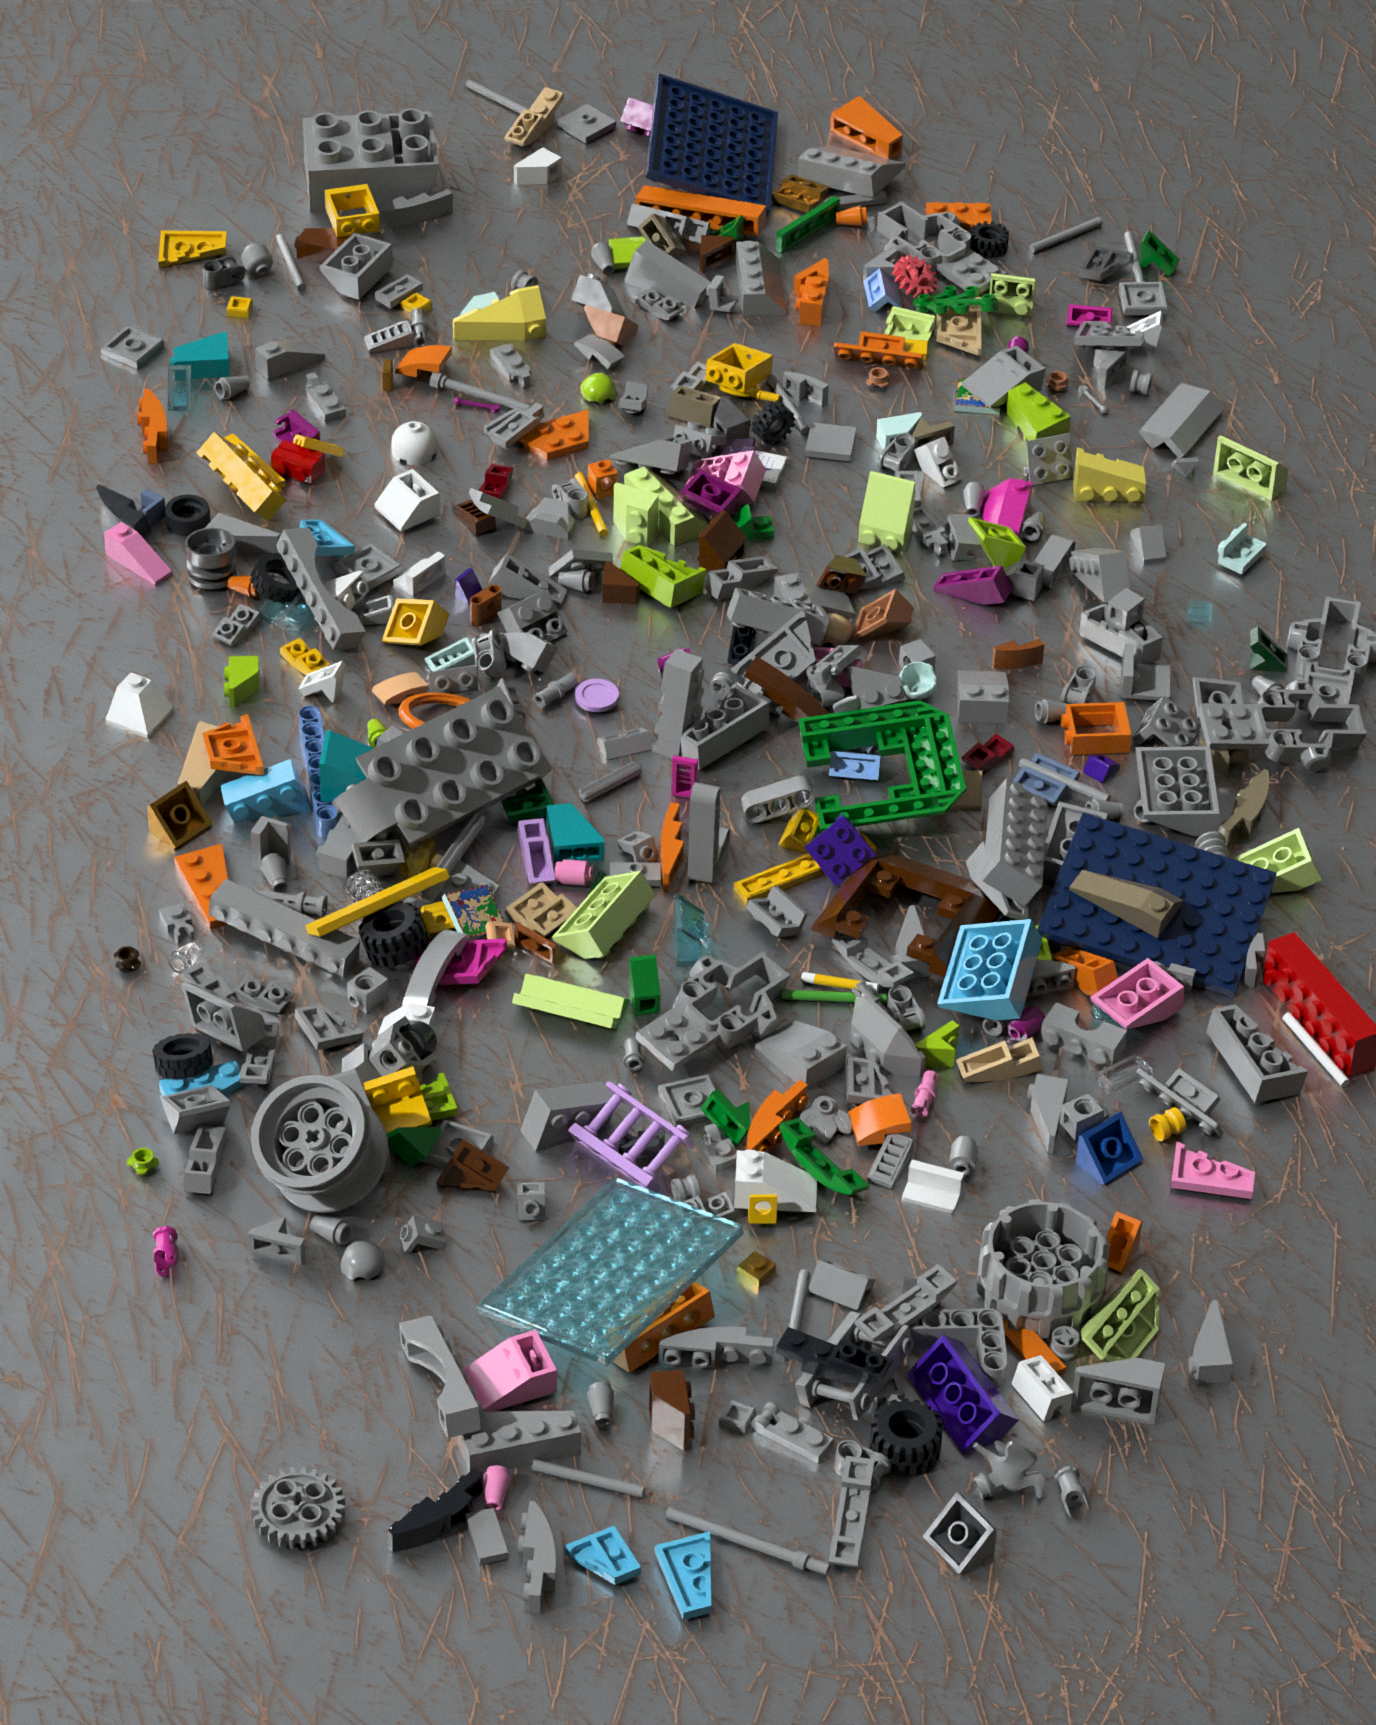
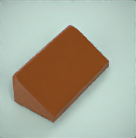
M519 922L515 923V943L552 965H556L565 957V953L558 945Z

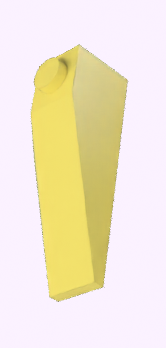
M539 286L516 289L510 292V296L502 300L497 298L491 301V305L483 309L476 308L453 319L454 340L525 341L546 337V316Z

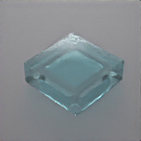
M1188 601L1186 622L1210 625L1212 603Z

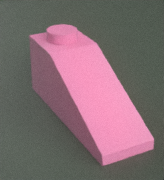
M120 522L104 532L105 552L113 560L155 586L172 575V570L134 529Z

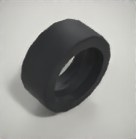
M179 495L172 498L165 507L167 527L178 535L188 536L194 531L205 528L211 522L209 503L197 495ZM185 512H193L199 514L198 516L192 518H181L177 516L178 514Z

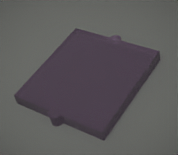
M755 437L728 440L726 445H716L714 452L711 453L712 457L755 451Z

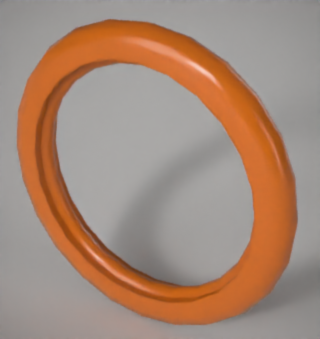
M420 693L402 701L398 711L403 723L414 729L425 722L411 714L412 708L434 703L458 707L471 699L449 693Z

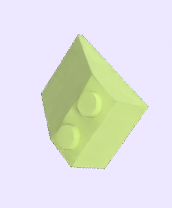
M874 471L870 472L860 519L858 542L876 547L886 544L891 551L904 552L912 537L916 482Z
M1299 828L1233 858L1234 860L1276 872L1277 876L1271 893L1298 891L1322 880L1311 850Z

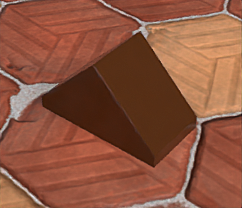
M701 236L700 272L704 273L735 256L734 237Z
M610 561L605 562L602 603L638 604L640 584Z

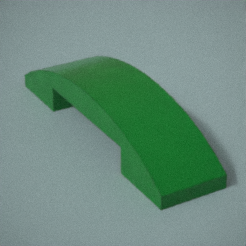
M800 1118L780 1124L779 1128L782 1136L796 1160L821 1184L836 1192L848 1195L869 1189L870 1185L853 1169L842 1171L813 1144L816 1134Z

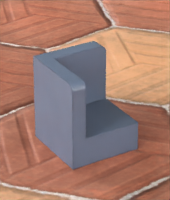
M149 489L141 492L142 508L138 511L145 514L149 526L152 527L166 516L165 498Z

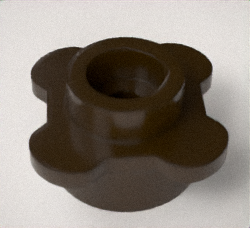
M124 946L114 953V959L117 960L115 968L119 971L139 968L141 966V961L138 960L139 951L131 946Z

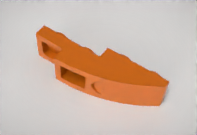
M144 389L143 398H139L137 425L142 426V435H145V440H147L143 441V454H147L148 464H157L159 450H168L167 419L164 408L156 395L150 389Z
M798 1080L784 1094L774 1090L765 1099L750 1125L747 1136V1150L767 1153L773 1146L781 1143L783 1136L779 1126L782 1122L789 1121L796 1112L805 1108L808 1103V1084Z

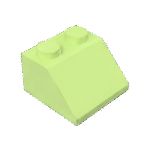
M616 482L614 484L613 521L625 541L648 547L658 532L659 494Z

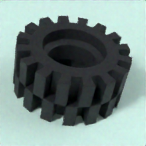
M983 221V224L979 222L977 226L973 225L972 229H970V249L982 257L986 255L987 258H991V256L997 258L998 254L1002 256L1008 249L1009 231L1006 230L1005 226L1001 227L1002 224L1000 223L995 225V222L992 221L991 224H988L987 221Z
M770 401L769 406L764 404V409L757 411L759 414L758 416L754 415L753 419L755 421L751 425L753 426L752 431L763 442L767 445H775V442L781 443V438L785 440L787 433L791 434L792 430L790 428L795 426L793 423L795 417L794 413L783 403Z

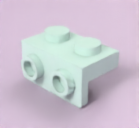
M1243 523L1238 529L1235 528L1225 541L1223 540L1217 550L1219 553L1218 564L1243 574L1266 551L1267 543L1247 535L1248 524Z

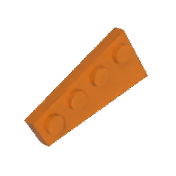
M222 843L174 857L175 866L209 928L213 929L227 925V923L209 915L210 897L222 882L228 879Z

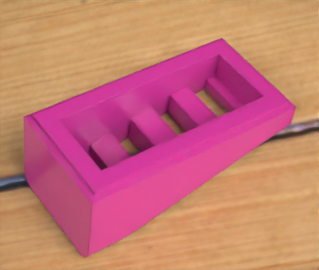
M673 755L671 795L690 799L694 783H699L698 759Z

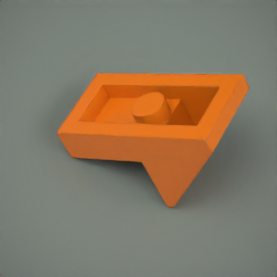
M824 258L794 275L793 293L799 297L800 285L805 284L806 276L827 278L829 288L828 259Z

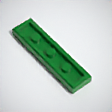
M833 196L777 231L776 250L781 253L835 220L836 212H840V198Z

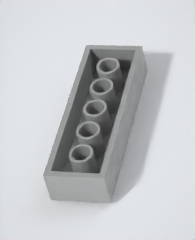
M1006 778L989 798L982 881L1025 907L1042 887L1048 803L1041 796L1034 795L1025 790L1020 783L1012 782Z

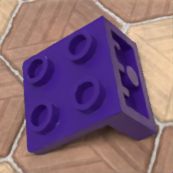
M844 813L835 818L836 822L805 846L808 853L836 886L875 856L874 850Z

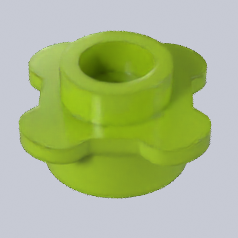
M138 1148L132 1153V1157L127 1159V1165L136 1169L137 1174L145 1175L151 1168L159 1166V1159L154 1157L150 1149Z

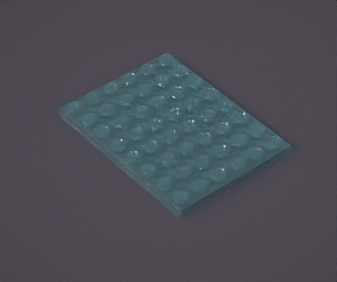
M614 1177L477 1305L478 1313L524 1333L536 1330L541 1340L608 1366L744 1234L743 1226Z

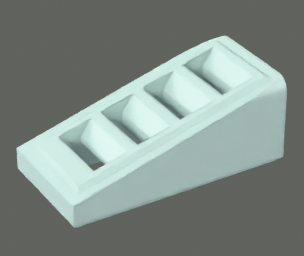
M468 637L424 658L432 672L475 665L474 649ZM440 662L441 666L437 667L435 663Z

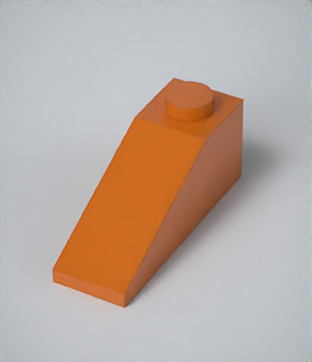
M1068 947L1051 955L1052 961L1075 966L1074 984L1086 995L1093 996L1118 979L1115 963L1112 960L1073 947Z

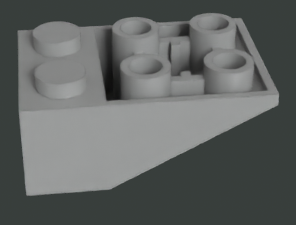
M1014 346L998 352L964 380L962 386L989 408H993L1007 403L1008 390L1025 382L1038 392L1041 391L1046 368L1018 346Z
M669 436L611 454L610 458L617 459L618 464L630 465V463H637L639 468L645 467L649 470L661 468L662 473L674 474L688 468L692 440Z

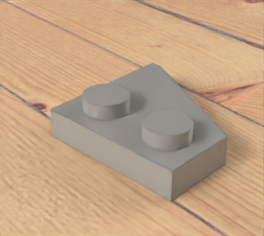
M854 666L845 669L854 696L857 695L861 699V709L898 704L907 700L899 676Z
M321 1004L295 1010L294 1017L316 1050L357 1042L363 1039L364 1032L360 1028L352 1030L345 1025V1019L331 1013L329 1009Z
M848 1056L846 1062L847 1102L863 1104L879 1097L892 1095L888 1089L889 1082L880 1073V1068L875 1060Z

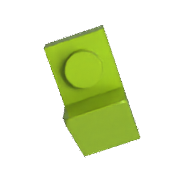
M953 1020L915 1044L917 1050L925 1055L926 1067H954L956 1053L954 1048L959 1042L960 1025Z

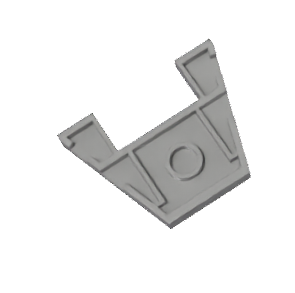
M439 849L430 862V869L438 865L447 851ZM459 860L449 874L450 878L433 903L443 901L442 896L445 893L488 884L495 899L499 894V885ZM407 897L403 902L412 903V905H416L418 908L430 904L411 897Z

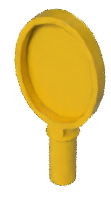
M719 385L720 390L735 397H752L769 402H780L781 395L763 391L757 388L756 385L744 393Z

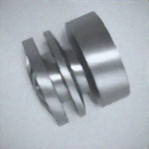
M203 528L188 535L185 544L187 574L191 584L203 589H219L228 586L230 576H237L234 536L230 532L219 528Z

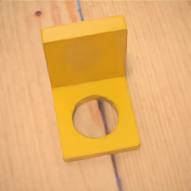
M750 1195L748 1209L749 1224H775L777 1217V1195ZM765 1201L771 1205V1208L755 1209L757 1203Z

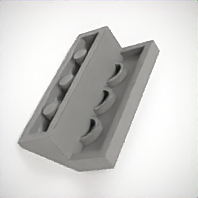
M1181 383L1138 432L1152 449L1165 442L1177 458H1181L1225 407L1210 390Z

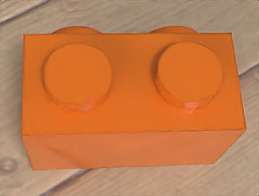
M806 276L805 284L800 285L799 297H797L796 311H800L799 324L821 326L828 296L827 278Z

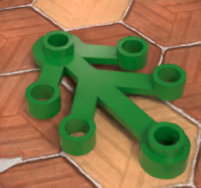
M946 286L943 288L944 293L931 297L929 294H920L913 300V305L917 311L927 312L933 310L936 314L947 313V307L956 311L957 314H966L969 312V305H980V309L983 312H992L998 309V299L995 298L994 294H985L982 296V299H968L978 296L977 286H968L965 288V293L957 295V288L955 286Z

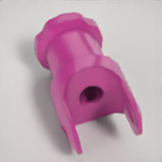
M170 1226L159 1227L153 1232V1238L156 1243V1248L154 1249L155 1269L162 1277L168 1275V1267L176 1265L179 1257L178 1248L175 1246L178 1234L176 1229Z

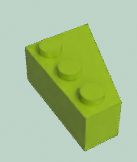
M1026 382L1008 390L1006 412L1017 429H1021L1025 441L1069 433L1071 416Z
M637 545L623 552L620 570L640 584L641 590L669 608L702 594L707 570L699 567L698 570L686 566V561L680 559L678 563L666 559V554L642 545Z

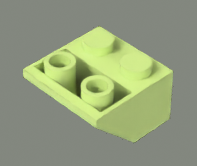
M992 273L989 294H994L995 298L998 299V309L992 312L1032 317L1036 297V279Z

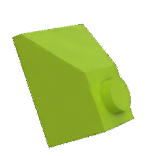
M969 517L968 522L993 567L1002 565L1005 568L1021 560L1026 546L1010 527Z

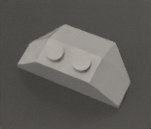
M860 995L856 997L850 1035L852 1046L859 1050L867 1059L875 1060L882 1073L913 1077L923 1076L925 1055L917 1050L915 1043L902 1026L869 996Z

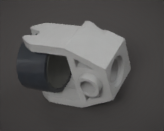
M404 1016L372 1042L369 1061L381 1076L414 1067L417 1074L437 1059V1056L433 1053L437 1045L436 1035L427 1023L422 1021L409 1022L407 1017Z

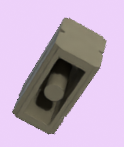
M652 214L638 226V229L642 235H645L644 238L675 259H679L687 251L665 217Z

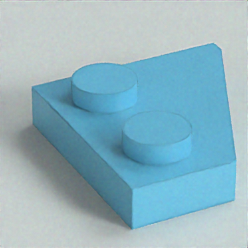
M615 1526L564 1545V1554L614 1585L641 1575V1566Z

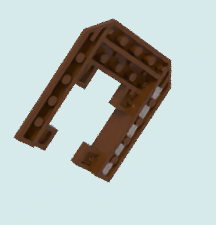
M894 854L871 858L852 873L811 926V931L831 938H835L841 932L859 939L869 926L870 917L860 914L856 909L870 891L890 898L899 885L942 899L937 906L936 914L952 919V921L938 940L917 934L907 947L906 956L929 963V972L945 977L960 926L995 922L1002 911L974 881Z

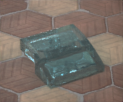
M301 591L291 603L281 604L280 602L276 603L266 599L257 610L260 612L262 620L299 631L313 615Z

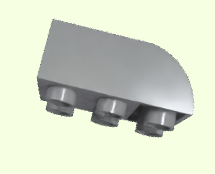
M407 108L400 113L379 114L376 111L365 110L357 115L336 116L332 113L324 112L314 117L303 118L304 162L310 212H326L325 190L368 184L377 207L401 196L408 200L426 193L437 177L439 162L431 111L422 112L416 108ZM357 208L350 210H364L365 208Z

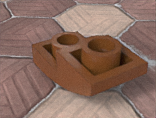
M1038 639L1018 646L1013 640L993 647L992 667L997 669H1013L1043 663L1044 643Z

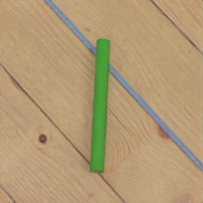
M783 989L782 1000L855 1003L856 999L855 994L852 992ZM874 994L882 999L881 1004H886L887 994Z

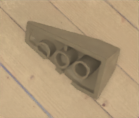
M1082 870L1069 887V890L1156 938L1160 936L1184 902V900L1162 888Z

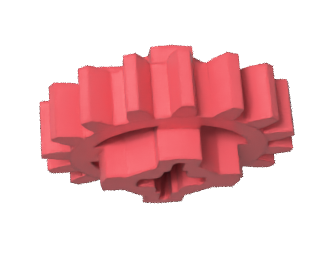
M910 255L902 256L893 267L895 270L892 274L897 277L894 281L901 284L899 288L904 289L907 295L912 293L915 299L920 294H929L931 296L938 287L936 285L938 279L934 278L936 272L930 270L932 266H927L924 259L919 261L916 255L913 259Z

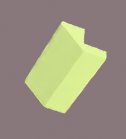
M525 973L521 994L514 993L512 1003L617 1029L630 999Z

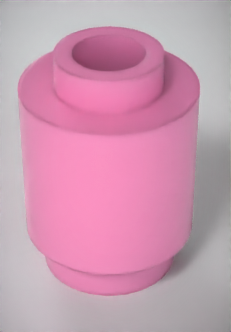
M563 859L562 862H556V882H561L562 885L587 886V882L592 881L593 867L589 866L588 861Z

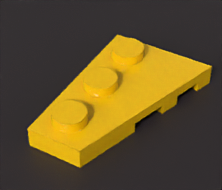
M161 230L158 258L159 268L225 254L227 231Z

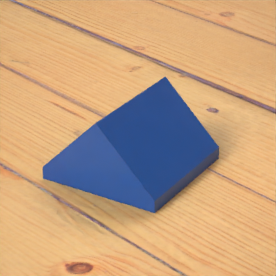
M1117 1112L1079 1136L1076 1163L1101 1184L1107 1183L1144 1160L1122 1112Z

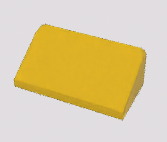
M807 807L795 811L778 845L806 853L805 846L813 840L818 829L817 815Z

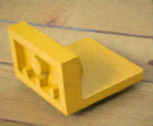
M414 1067L362 1083L371 1108L383 1123L386 1134L398 1127H427L432 1125Z

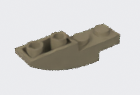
M1264 769L1258 776H1254L1249 785L1244 790L1241 789L1235 800L1237 807L1233 811L1232 816L1227 821L1224 820L1221 823L1218 832L1225 836L1227 849L1239 836L1249 840L1260 825L1267 804L1269 790L1268 770Z

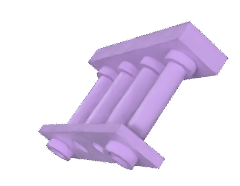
M608 1081L605 1085L613 1095L588 1126L585 1125L582 1128L574 1122L568 1131L575 1141L655 1196L661 1188L655 1181L657 1177L655 1174L680 1143L690 1150L694 1148V1144L689 1139L691 1134L681 1125L674 1127L630 1096L632 1093L622 1084L615 1086ZM623 1102L632 1109L609 1139H604L602 1142L596 1138L598 1136L597 1131L619 1104ZM640 1116L649 1120L652 1124L628 1153L621 1155L616 1152V1146ZM661 1129L672 1136L648 1167L644 1166L643 1169H640L636 1166V1159Z

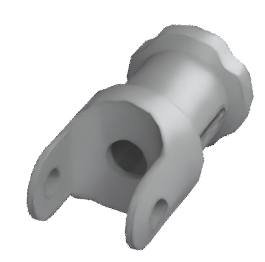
M1066 1466L1059 1469L1054 1478L1062 1489L1061 1499L1068 1516L1072 1519L1070 1511L1072 1506L1086 1502L1089 1511H1091V1505L1086 1489L1080 1484L1079 1469L1075 1466Z

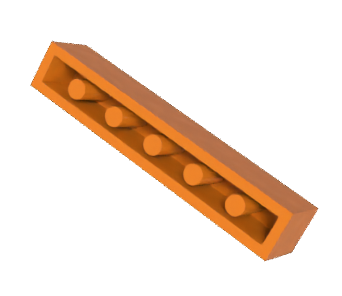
M644 185L635 197L636 205L711 223L710 229L714 230L720 229L741 215L744 217V235L758 237L766 226V205Z

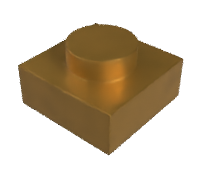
M756 1251L752 1252L737 1266V1274L757 1287L776 1272V1264Z

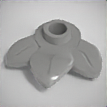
M829 1096L816 1098L811 1108L802 1112L799 1117L813 1130L816 1138L824 1145L831 1140L836 1131L850 1135L852 1131L849 1115L838 1109L836 1101ZM820 1106H828L829 1109L823 1110Z

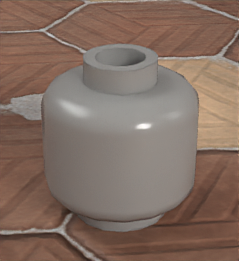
M256 242L250 243L244 248L241 259L246 270L251 275L258 274L262 276L267 274L273 265V258L268 248L264 244Z

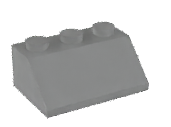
M353 233L320 265V271L340 294L360 300L393 266L392 244Z
M188 982L181 984L194 1028L241 1051L246 1050L267 1036L264 1027L265 1021L259 1012L253 1011L212 990Z

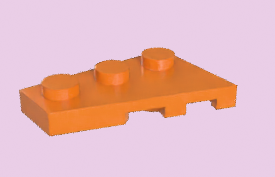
M926 202V215L952 212L959 219L960 226L966 227V231H970L972 226H977L979 222L983 224V221H987L988 224H991L992 221L991 205L988 203Z

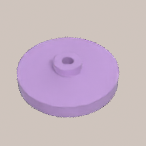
M589 679L577 686L575 700L584 710L604 712L616 706L619 700V691L608 680Z

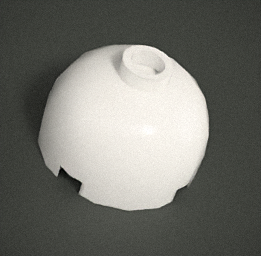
M411 421L402 424L392 436V455L399 462L400 459L406 460L408 465H421L431 461L432 456L437 454L435 433L428 425L421 422Z

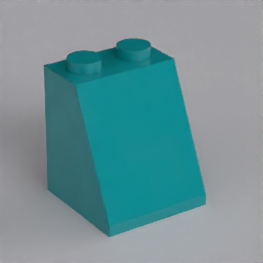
M326 730L319 763L321 801L333 802L346 791L349 785H356L367 779L355 758L374 749L373 747L336 732Z

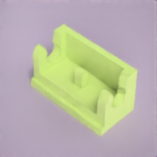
M893 306L886 321V324L889 325L885 334L905 337V339L927 340L928 346L934 335L935 316Z

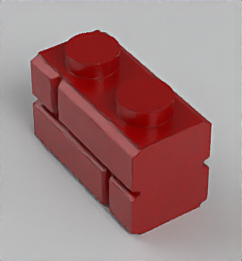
M283 440L278 445V448L276 447L271 453V468L279 475H285L300 482L313 485L325 471V454Z

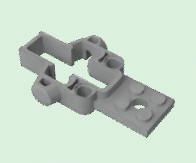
M900 201L898 204L878 213L877 231L890 239L885 245L884 251L890 247L897 249L898 261L902 256L910 255L913 259L916 255L919 261L924 259L927 266H932L931 271L936 272V274L940 273L965 290L968 286H977L978 295L990 289L992 273L1007 275L1005 271L970 249L971 234L960 227L959 219L952 212L921 215ZM899 223L923 238H926L929 234H938V246L947 254L925 240H921L918 246L911 245L907 242L908 229Z
M1326 596L1322 618L1292 622L1290 625L1287 645L1289 648L1298 651L1296 672L1303 676L1305 681L1310 683L1325 704H1349L1352 685L1363 683L1368 663L1376 662V633L1358 625L1361 606L1359 601H1348ZM1327 619L1353 623L1344 670L1318 666ZM1299 704V710H1306V708H1300Z
M1305 680L1291 682L1285 689L1265 690L1257 704L1200 703L1197 709L1206 745L1210 746V749L1265 750L1266 756L1273 761L1302 762L1307 770L1313 772L1324 770L1331 764L1332 748H1359L1367 735L1360 714L1359 704H1325L1317 691ZM1299 701L1300 708H1306L1311 715L1309 718L1310 722L1347 723L1348 730H1324L1316 744L1301 742L1303 737L1301 729H1268L1265 721H1290L1295 715V705ZM1222 723L1230 725L1232 729H1227Z
M761 952L738 968L720 959L717 960L705 955L692 967L690 971L691 978L682 984L676 1006L638 1030L635 1039L671 1071H674L714 1043L722 1048H731L751 1034L763 1039L773 1033L780 1023V1018L775 1012L771 1000L782 994L783 989H786L790 974L772 961L765 952ZM754 975H758L768 984L755 993L749 1010L752 1013H756L751 1016L743 1015L741 1013L742 1007L736 1005L713 1021L707 1019L700 1012L713 1002L717 994L718 986L713 983L715 981L726 986L728 992ZM667 1037H674L678 1041H670Z

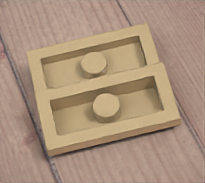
M541 882L507 906L504 913L515 923L519 922L545 938L564 924L577 907L562 893L556 896Z

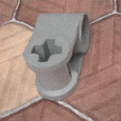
M906 433L897 435L887 448L881 452L878 459V467H885L893 471H904L914 460L915 438Z
M576 478L571 479L568 483L562 485L554 484L552 486L554 499L568 502L571 516L574 519H583L588 515V493Z
M493 629L487 635L473 637L472 646L476 667L491 678L501 677L505 673L506 663L503 650L504 642L499 631Z
M812 664L807 668L808 681L805 683V690L824 708L833 706L838 701L844 699L842 686L833 676L831 682L825 685H817L814 671L817 669L816 664Z
M1081 665L1075 669L1071 679L1063 689L1061 703H1089L1095 692L1096 670L1093 667Z
M902 985L892 987L888 994V1013L905 1031L917 1028L924 1030L926 1028L925 1016L913 997L911 990Z
M852 1440L842 1441L837 1446L834 1470L840 1477H843L846 1456L875 1460L871 1491L876 1490L880 1485V1479L883 1474H887L891 1469L889 1459L883 1454L874 1452Z

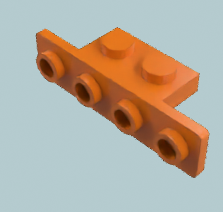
M861 331L858 345L837 342L834 344L835 356L844 360L852 358L860 359L866 363L875 361L889 366L895 364L905 365L911 369L922 368L924 363L923 354L903 351L905 337Z

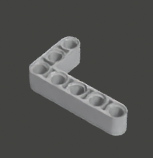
M697 782L693 785L690 797L688 879L714 884L729 844L730 828L719 826L721 788Z
M990 1308L932 1309L921 1319L909 1326L913 1347H932L943 1334L963 1342L965 1346H977L980 1367L996 1388L1004 1385L1008 1360L1003 1319L997 1310ZM865 1341L871 1347L887 1348L886 1346Z

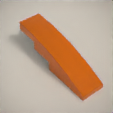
M670 802L661 834L660 868L664 892H669L684 860L680 804Z

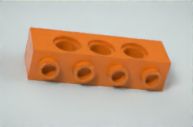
M691 1280L606 1335L612 1362L630 1373L659 1354V1343L661 1340L679 1333L696 1330L713 1319L715 1314L710 1291L694 1280Z

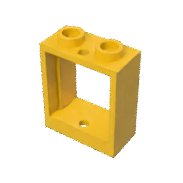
M368 184L325 190V208L337 238L351 236L353 233L365 234L380 231L379 211ZM365 208L366 210L365 214L339 217L337 211Z
M734 343L707 359L705 380L744 393L771 375L773 355Z

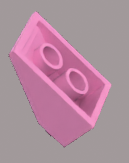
M1147 958L1091 996L1090 1001L1127 1030L1164 1021L1182 1009L1184 1004V986Z

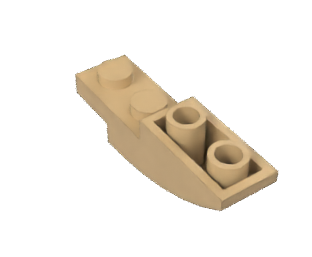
M545 87L530 109L522 111L505 135L504 141L526 146L538 139L555 120V111L564 100V93Z

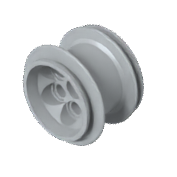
M306 1075L283 1083L263 1101L252 1124L251 1147L262 1174L273 1185L278 1187L291 1203L307 1211L328 1213L343 1210L356 1204L375 1187L386 1166L388 1138L380 1118L372 1109L365 1105L362 1098L350 1086L328 1076ZM344 1121L341 1127L335 1129L337 1123ZM349 1145L344 1153H340L344 1146ZM304 1159L303 1163L300 1166L296 1167V1163L299 1160ZM329 1164L326 1171L320 1173L321 1168Z

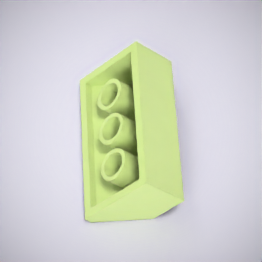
M645 467L624 474V485L659 494L658 531L673 546L697 538L700 532L709 526L710 523L691 504L685 502L682 496L662 476Z
M641 871L604 877L552 938L554 942L584 959L603 958L610 952L612 945L623 937L624 931L636 922L637 916L649 907V902L655 897V893Z

